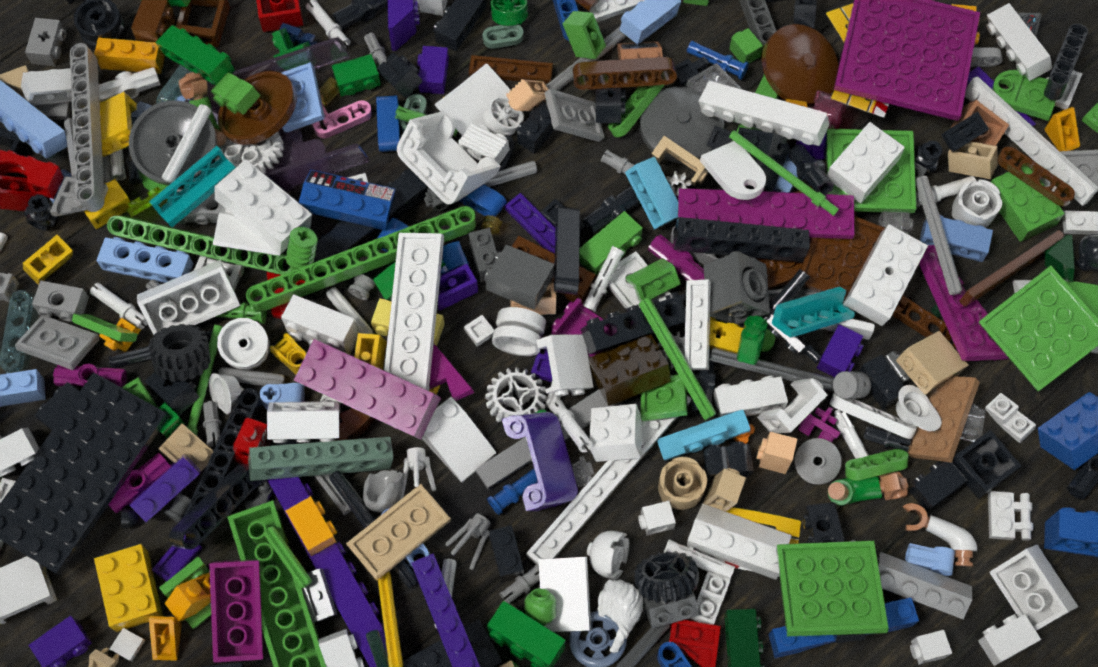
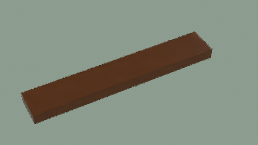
M1058 230L967 290L959 302L964 307L968 306L1043 256L1048 249L1064 238V234Z

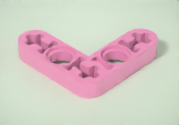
M361 100L328 114L322 103L325 117L322 121L327 130L321 128L320 121L311 125L318 137L329 138L368 121L372 116L371 106L368 102ZM359 109H363L366 113L362 114L359 112ZM340 116H347L349 118L346 123H339L337 121Z

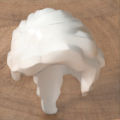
M621 579L608 580L598 597L599 606L597 609L599 616L607 615L619 627L614 643L610 648L612 653L618 652L624 643V639L628 638L629 632L633 629L636 622L639 621L643 611V596L639 589Z

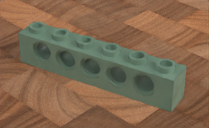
M390 437L249 448L248 456L250 481L327 475L336 471L351 473L390 469L393 461Z

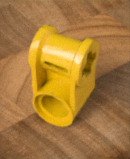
M285 333L283 335L284 338L275 346L271 345L269 349L280 362L284 363L294 374H297L301 364L296 365L295 362L297 360H304L306 352L289 334Z

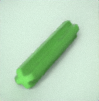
M270 526L263 532L264 536L301 588L307 587L312 582L311 578L276 528Z

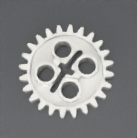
M277 132L264 141L250 145L236 144L227 138L225 144L219 148L236 168L243 161L248 160L263 174H267L265 169H273L272 163H279L278 157L283 156L281 151L284 150V143ZM218 155L216 156L215 162L220 159Z

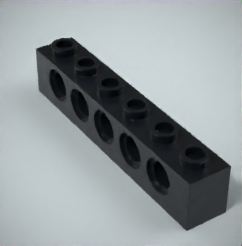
M678 217L673 231V250L721 255H729L731 252L739 251L751 258L803 263L810 249L809 230Z
M686 290L685 294L679 295L678 292L665 296L666 300L659 301L658 298L652 300L668 329L686 322V308L683 304L684 301L686 302ZM639 304L626 308V313L620 314L619 311L607 314V319L600 321L599 317L586 321L587 325L580 330L589 355L650 333L654 334L652 327L645 320L644 313ZM664 307L670 311V317L665 314ZM625 320L630 322L631 329L625 327ZM605 326L611 330V336L605 333Z
M835 502L807 505L806 514L802 515L803 527L808 529L809 532L807 543L845 542ZM866 634L833 636L835 643L864 640Z

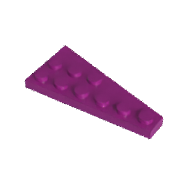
M928 245L919 265L961 360L1009 359L978 323L988 315L981 304L975 300L964 307L959 302L966 293L962 287L964 282L960 277L959 281L962 291L957 295L949 294L935 245Z

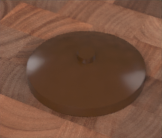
M800 24L784 26L769 37L762 53V67L765 77L771 88L782 99L807 102V106H811L821 102L833 92L839 67L838 60L827 39L813 28Z
M265 71L244 79L260 94V97L244 115L238 112L234 114L226 105L220 107L218 124L222 133L230 141L240 145L259 143L273 136L288 122L296 107L297 91L289 78L280 72Z

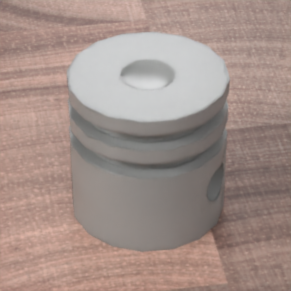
M841 372L833 381V389L840 398L861 399L869 393L871 383L869 377L863 372Z

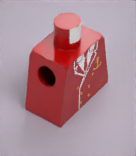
M250 418L245 419L233 446L237 463L249 464L248 456H246V454L249 455V448L270 446L272 439H267V424Z

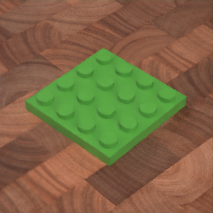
M827 129V175L830 166L862 130ZM882 130L905 147L899 161L862 203L854 199V211L915 213L916 192L913 131ZM835 184L833 190L828 193L833 195H848Z
M1052 266L1048 267L978 322L1037 392L1098 347V318Z
M874 541L777 544L776 551L787 636L888 632L889 628Z

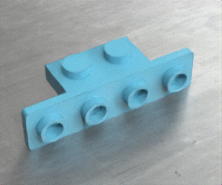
M739 410L659 438L657 442L663 459L667 461L690 452H698L711 444H721L727 439L750 432L751 429L744 410Z

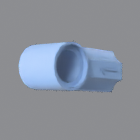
M910 543L906 551L905 561L943 576H951L955 551L947 547L930 548Z

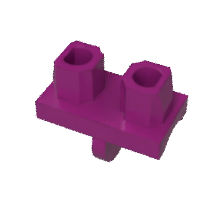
M831 407L826 412L817 408L815 414L822 417V419L819 420L808 414L798 428L799 431L809 436L814 426L823 430L818 438L832 442L834 438L837 439L840 434L839 431L825 423L827 420L834 425L838 420L830 415L833 410Z

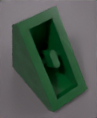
M1066 235L1045 252L1044 266L1047 268L1052 266L1067 282H1073L1074 277L1072 235Z

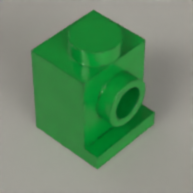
M164 403L158 409L168 412L169 418L160 429V432L168 439L181 424L184 425L185 423Z

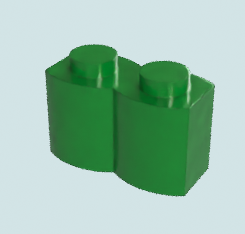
M749 316L746 318L736 356L739 362L752 365L758 362L768 325L766 319L760 316Z

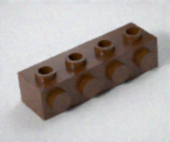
M518 236L512 245L513 248L554 264V253L521 236ZM579 266L577 295L561 294L565 295L571 302H575L579 298L583 304L592 289L590 287L591 284L595 282V274Z

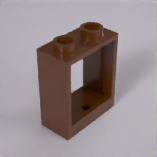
M191 0L187 7L181 6L176 27L178 29H185L192 37L197 36L206 45L211 44L213 47L219 48L230 9L228 0ZM193 5L217 8L212 29L187 25Z

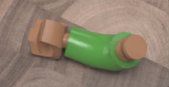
M188 73L179 80V87L185 99L193 98L189 100L190 104L197 107L203 104L211 109L209 97L203 96L208 94L207 81L203 80L201 73ZM211 109L208 118L216 131L217 146L221 147L225 144L227 137L220 130Z

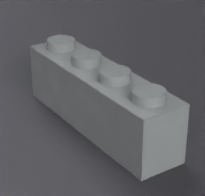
M880 552L877 562L882 589L906 598H912L916 602L964 619L972 601V586Z

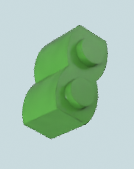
M227 73L211 90L214 95V101L222 107L226 105L234 114L238 112L244 115L260 97V94L251 84L231 73Z

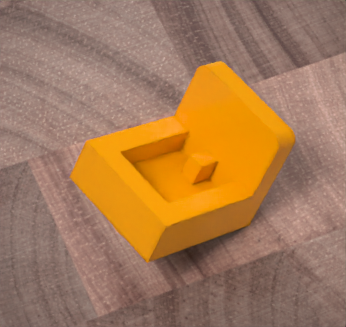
M123 318L117 323V326L137 333V335L141 331ZM103 334L99 335L106 340L104 345L114 351L119 348L126 352L133 343L117 341Z

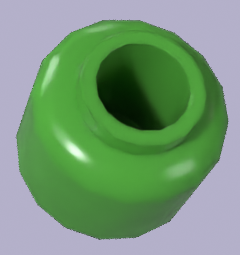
M534 589L525 598V614L541 625L546 626L556 617L555 596L547 589Z

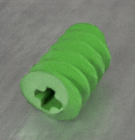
M296 227L290 232L286 262L292 271L314 263L318 239L314 231L309 228Z

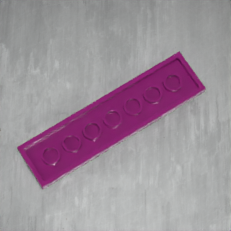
M679 188L678 217L809 230V237L853 239L854 195L827 194L825 199L839 209L833 216L821 206L817 207L811 202L812 199L804 193L762 192L753 199L743 200L730 196L724 190Z

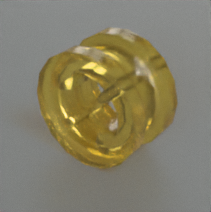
M484 216L481 229L490 228L491 234H498L502 221L495 216Z

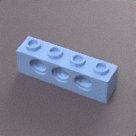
M105 237L96 260L102 270L148 280L154 279L162 283L190 273L193 267V262L186 252L179 250L172 252L160 246L153 248L141 242L130 243L117 237L113 239ZM129 254L126 258H122L123 255ZM150 258L149 261L142 263L143 260ZM166 263H171L169 266L163 267Z

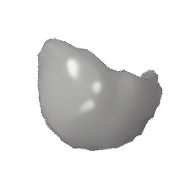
M383 470L377 474H369L364 483L363 492L366 507L372 511L383 512L395 505L401 497L402 473L394 470Z

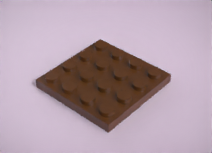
M854 216L853 239L812 237L809 244L810 249L801 267V270L811 278L803 287L818 293L842 287L846 290L844 302L880 233L885 228Z

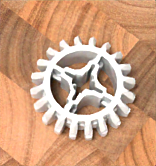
M516 367L515 372L511 373V370L508 368L506 369V375L499 372V379L492 378L493 385L487 386L489 393L485 395L486 400H488L486 405L487 408L491 409V416L497 415V422L509 416L532 414L545 409L543 402L547 401V396L544 395L546 388L541 386V379L535 380V373L528 376L527 369L523 373H519V368ZM517 383H518V384H523V385H525V386H527V387H526V388H521V387H519V386L517 385ZM509 385V391L498 397L500 391ZM513 390L515 391V395H517V397L520 398L519 405L517 403V400H515V398L513 397ZM535 397L532 405L523 410V404ZM512 407L516 412L508 411L505 408Z

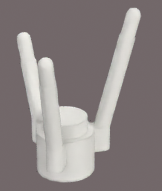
M417 447L407 450V458L404 459L400 500L404 496L409 467L411 470H414V486L418 487L419 470H422L425 466L431 489L436 491L429 457H425V449Z

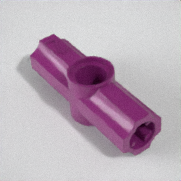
M662 235L657 236L652 241L648 250L657 258L665 259L673 264L678 277L681 276L686 281L704 280V269L694 262L692 255L688 251L673 250V244Z
M92 364L76 366L73 370L57 365L53 376L54 384L57 386H64L68 382L73 387H83L88 381L86 380L87 377L94 372L122 388L127 382V372L125 369L99 368Z
M158 453L138 470H132L109 503L112 510L117 514L131 503L133 499L170 467L168 462ZM142 479V483L139 486L133 487L136 480Z

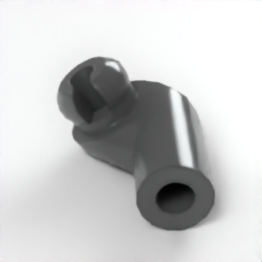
M262 481L257 486L256 498L244 502L246 510L269 502L273 493L269 482Z

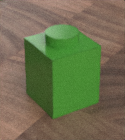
M749 28L742 32L739 31L732 36L730 50L740 62L751 63L761 56L763 45Z

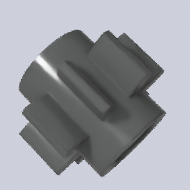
M430 188L427 189L426 197L424 198L427 207L431 206L434 211H442L449 206Z

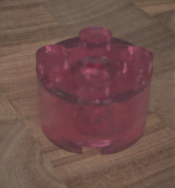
M818 90L814 98L815 105L814 107L810 106V108L828 113V129H839L842 122V113H845L847 104L831 99L832 94Z

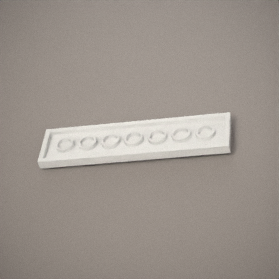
M399 233L384 371L429 391L444 235Z

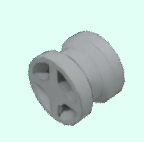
M363 274L355 276V282L349 286L348 291L359 299L368 300L370 296L369 291L375 287V282Z

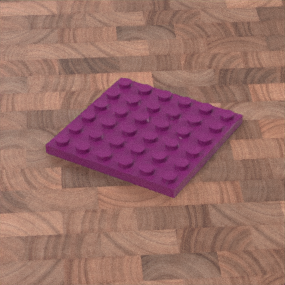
M854 0L833 90L958 121L961 117L980 12L932 0Z

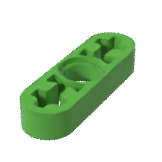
M894 449L849 460L845 464V476L857 481L906 469L908 467V453L904 450Z

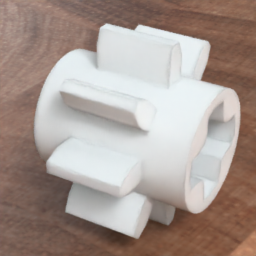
M674 171L672 177H666L675 196H678L679 188L688 189L686 186L691 185V180H685V172L680 175Z

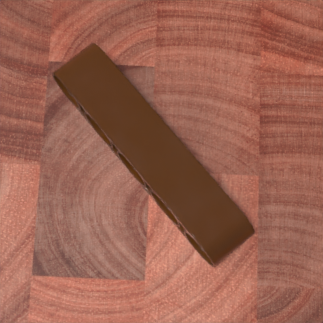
M669 57L580 62L575 64L572 70L574 85L581 90L668 85L673 83L677 77L674 61Z

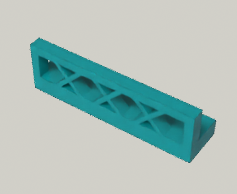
M216 146L149 202L172 228L215 192V186L236 167L226 158L222 150ZM218 155L220 159L211 164V161ZM198 171H202L201 175H199L197 178H194V175ZM181 185H185L184 189H182L180 192H177L178 188ZM164 199H168L167 203L161 208L158 206Z
M836 287L776 305L771 324L789 338L853 319L855 312L843 305L846 290L842 287Z

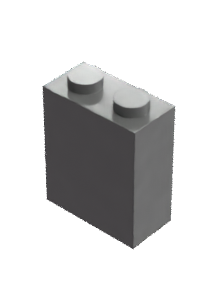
M506 245L502 252L499 251L497 253L494 266L488 268L485 274L486 290L535 310L554 277L555 264Z

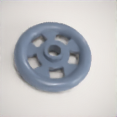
M598 611L590 612L591 630H585L588 632L586 641L579 640L581 631H571V651L575 658L587 667L610 666L622 656L627 639H624V643L618 652H611L608 656L604 657L601 652L607 649L608 646L612 647L614 639L610 640L608 631L614 629L617 634L619 627L607 615L600 617ZM603 621V628H593V622ZM602 637L603 640L600 644L594 643L595 638ZM587 647L595 652L592 658L584 653Z

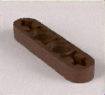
M1005 147L1000 152L998 163L1002 168L1059 206L1070 204L1075 196V191L1070 185L1013 147ZM1008 155L1012 157L1009 160L1005 159ZM1021 167H1029L1032 170V174H1025ZM1040 179H1047L1050 182V186H1042ZM1063 192L1066 194L1064 198L1060 196Z
M902 295L899 305L892 314L893 317L926 338L935 334L928 330L929 324H935L941 333L946 332L944 337L948 342L952 337L944 321ZM905 307H907L908 309L906 310L905 314H903L902 311L905 309ZM909 313H918L920 316V320H911L909 318Z

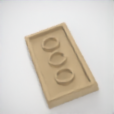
M420 484L346 544L377 581L449 523L451 518Z

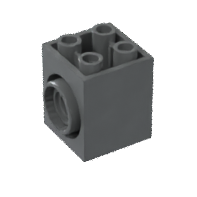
M735 251L726 257L714 259L711 263L704 265V280L711 282V317L726 323L739 325L745 323L746 318L749 316L761 317L770 313L766 264L744 255L742 252Z

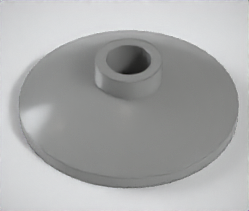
M821 438L810 439L798 448L795 455V467L798 474L805 481L812 484H825L833 480L839 473L841 456L836 446L831 442ZM815 457L822 458L823 462L821 465L816 466L813 463Z

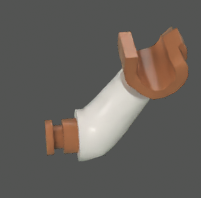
M909 503L902 507L907 513L913 511L920 517L917 525H906L905 531H917L922 527L926 528V531L946 541L951 546V549L955 551V557L958 558L955 566H973L970 558H973V551H977V544L968 531L930 515L928 517L927 512L920 505Z

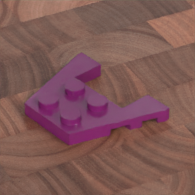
M433 343L429 390L447 382L452 398L455 401L474 393L464 378Z

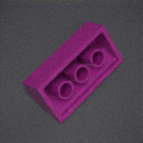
M231 560L209 563L213 662L263 659L259 560Z

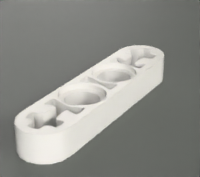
M834 392L830 400V405L834 408L904 438L912 439L917 430V427L903 422L900 418L856 399L840 398Z

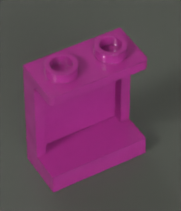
M577 298L574 303L570 302L567 305L561 319L557 318L551 326L552 335H582L580 329L587 325L586 321L599 316L584 307L582 300ZM605 326V333L611 336V330ZM610 348L605 349V350H602V351H599V352H596V353H593V354H590V355H589V352H588V350H587L588 358L591 357V356H594V355H596V354H599V353H601V352L607 351V350H609Z

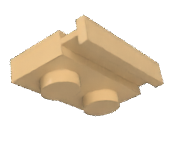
M183 424L158 448L172 462H176L185 453L201 471L207 466L213 453L212 449Z

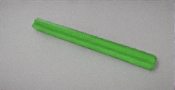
M650 298L642 300L639 303L642 312L702 417L705 420L713 417L716 414L714 408Z

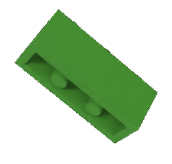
M624 211L579 249V263L586 270L597 276L611 247L614 246L624 251L623 257L628 248L639 244L642 239L643 228Z

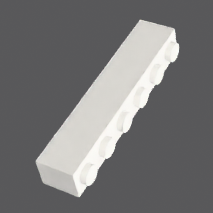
M708 81L699 99L701 112L706 116L719 117L727 122L740 123L748 128L754 127L764 132L779 134L787 139L800 140L807 145L814 144L820 146L829 127L828 113Z

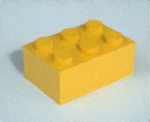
M142 544L94 558L110 628L119 632L123 628L129 629L149 622L150 616L163 617L149 553Z

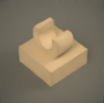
M106 647L101 652L95 649L89 655L88 667H115L119 661V654L111 658L108 656L109 648Z

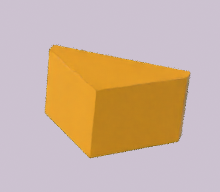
M1070 107L1054 114L1044 130L1059 152L1071 151L1080 147L1074 108Z
M150 616L149 626L153 660L177 661L182 623L178 622L175 617Z

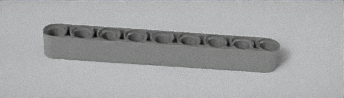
M78 43L70 50L75 195L88 211L96 212L104 205L98 62L96 56L86 44Z

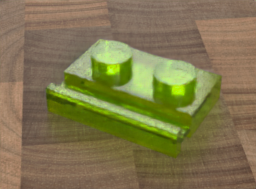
M157 186L148 191L147 194L149 196L141 200L138 197L129 202L128 205L130 207L125 209L129 216L133 217L152 206L149 201L163 191L165 187L160 189Z

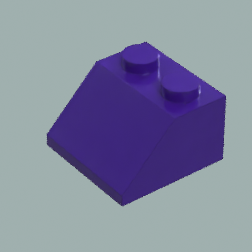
M388 0V29L392 51H397L416 33V24H420L418 0Z

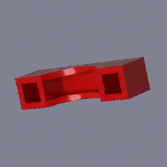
M0 150L1 176L13 172L24 174L27 176V183L34 194L54 198L64 179L58 165L52 162L38 161L31 156H20L10 150L7 152Z

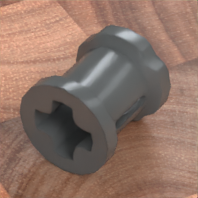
M178 493L169 510L164 512L166 516L176 522H180L183 519L191 501L188 497Z

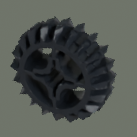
M666 551V553L661 554L658 552L655 556L649 555V559H642V563L637 565L634 575L635 585L641 595L647 598L648 601L655 600L656 603L660 601L667 603L673 600L676 602V599H685V595H691L692 590L697 589V584L699 583L698 566L692 560V556H686L685 553L678 554L677 551L673 553Z

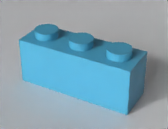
M655 156L634 165L625 172L654 230L678 218V201Z

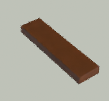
M471 55L469 77L485 64H488L501 80L520 82L521 79L543 81L545 84L551 82L553 63Z

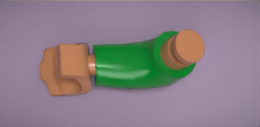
M899 471L880 475L881 481L878 480L877 476L857 481L843 478L834 481L829 486L828 496L837 505L882 498V492H884L885 500H895L907 496L908 483L907 479L903 478Z

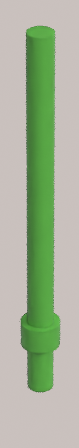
M735 130L730 134V139L812 199L811 202L817 207L821 206L833 216L837 213L839 209L826 200V196L821 192L817 193Z
M214 325L209 343L211 363L208 364V369L203 370L196 392L200 398L193 403L187 426L196 436L198 433L196 428L218 348V335L223 328L219 325Z

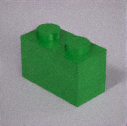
M372 54L332 65L340 96L353 95L356 92L366 89L371 90L380 86L379 74Z

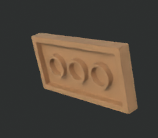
M952 376L935 386L928 393L927 397L941 418V426L936 431H926L917 426L907 452L911 458L952 462L980 383L977 378Z

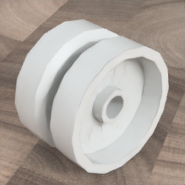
M507 307L501 309L498 312L496 320L498 327L494 330L492 344L501 351L518 356H534L540 353L536 340L541 339L540 336L544 334L545 318L534 311L524 308Z
M237 318L229 321L221 329L218 335L217 347L220 355L230 366L241 370H251L259 367L266 360L270 352V341L266 331L258 322L249 318ZM244 340H247L248 344L246 347L239 345L240 342L244 343Z

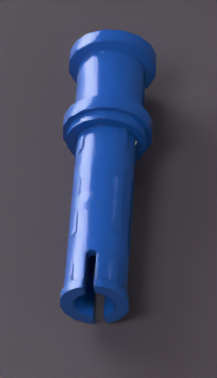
M691 41L687 48L688 54L690 53L699 58L705 56L708 62L721 67L722 72L732 73L738 76L740 80L743 79L747 72L749 63L740 62L734 59L732 55L724 56L694 41Z
M535 469L525 474L512 485L503 486V490L495 496L487 498L490 506L498 515L511 503H517L519 496L523 494L528 486L538 483Z

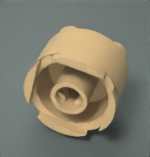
M688 457L673 459L663 467L659 478L658 491L662 502L669 501L671 507L678 510L695 507L702 499L707 485L706 473L694 459ZM684 481L685 486H681L679 482Z

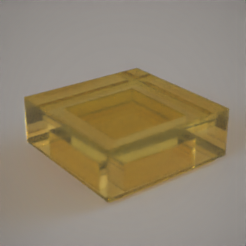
M332 77L319 89L321 101L325 106L339 93L337 81Z

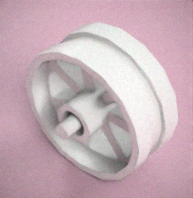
M498 96L490 102L483 112V120L487 128L494 134L500 133L510 136L515 133L517 127L523 121L524 115L522 111L514 110L508 103L509 99L505 96Z

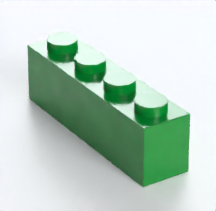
M172 25L155 42L164 56L195 74L201 73L202 78L214 86L227 73L232 74L235 71L230 63L232 60L226 53L218 52L211 44H204L197 36H190L183 28L178 29Z

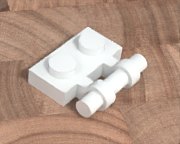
M996 491L988 493L989 538L1014 540L1015 532H1021L1022 540H1031L1033 523L1030 520V511L1033 509L1030 502V494L1022 493L1020 494V502H1014V493ZM1014 511L1021 512V522H1015Z

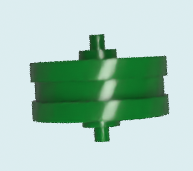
M527 0L491 1L492 20L497 24L514 26L521 24L528 17Z

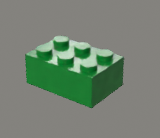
M504 600L487 625L488 633L491 636L490 640L500 647L503 645L511 649L510 653L520 660L526 658L532 662L531 667H554L565 649V639Z

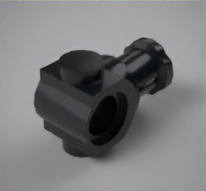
M929 141L928 143H923L922 146L918 145L916 148L914 161L927 169L925 175H930V172L934 173L942 153V147L936 141Z
M39 194L32 196L28 201L24 216L26 217L27 224L48 232L50 227L54 228L56 226L59 216L51 214L52 205L48 203L45 196Z

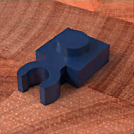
M282 23L279 30L286 28L293 45L298 46L309 41L312 50H314L317 44L314 41L315 35L302 33V29Z

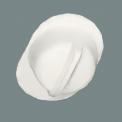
M213 373L209 379V391L213 402H216L217 407L223 412L230 414L231 406L236 403L243 388L232 375Z
M913 385L902 387L898 393L899 400L896 404V412L899 418L911 426H918L926 431H936L939 429L941 418L928 397L918 387Z

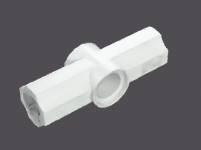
M152 67L134 74L131 72H121L115 77V80L99 84V102L101 103L122 92H125L133 99L139 95L140 91L161 85L155 68Z

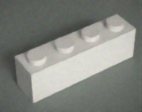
M1010 3L987 15L988 24L986 27L991 35L995 34L1000 48L1007 50L1006 54L1009 60L1016 62L1017 70L1021 75L1025 74L1030 81L1052 69L1050 55Z

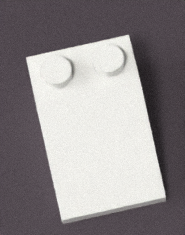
M452 397L436 408L422 437L423 441L461 483L474 474L476 468L497 454L466 412Z

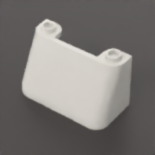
M445 111L410 119L397 145V153L400 159L444 203L452 204L492 179L501 166L491 157L482 158L477 163L451 138L455 131V124L452 118Z

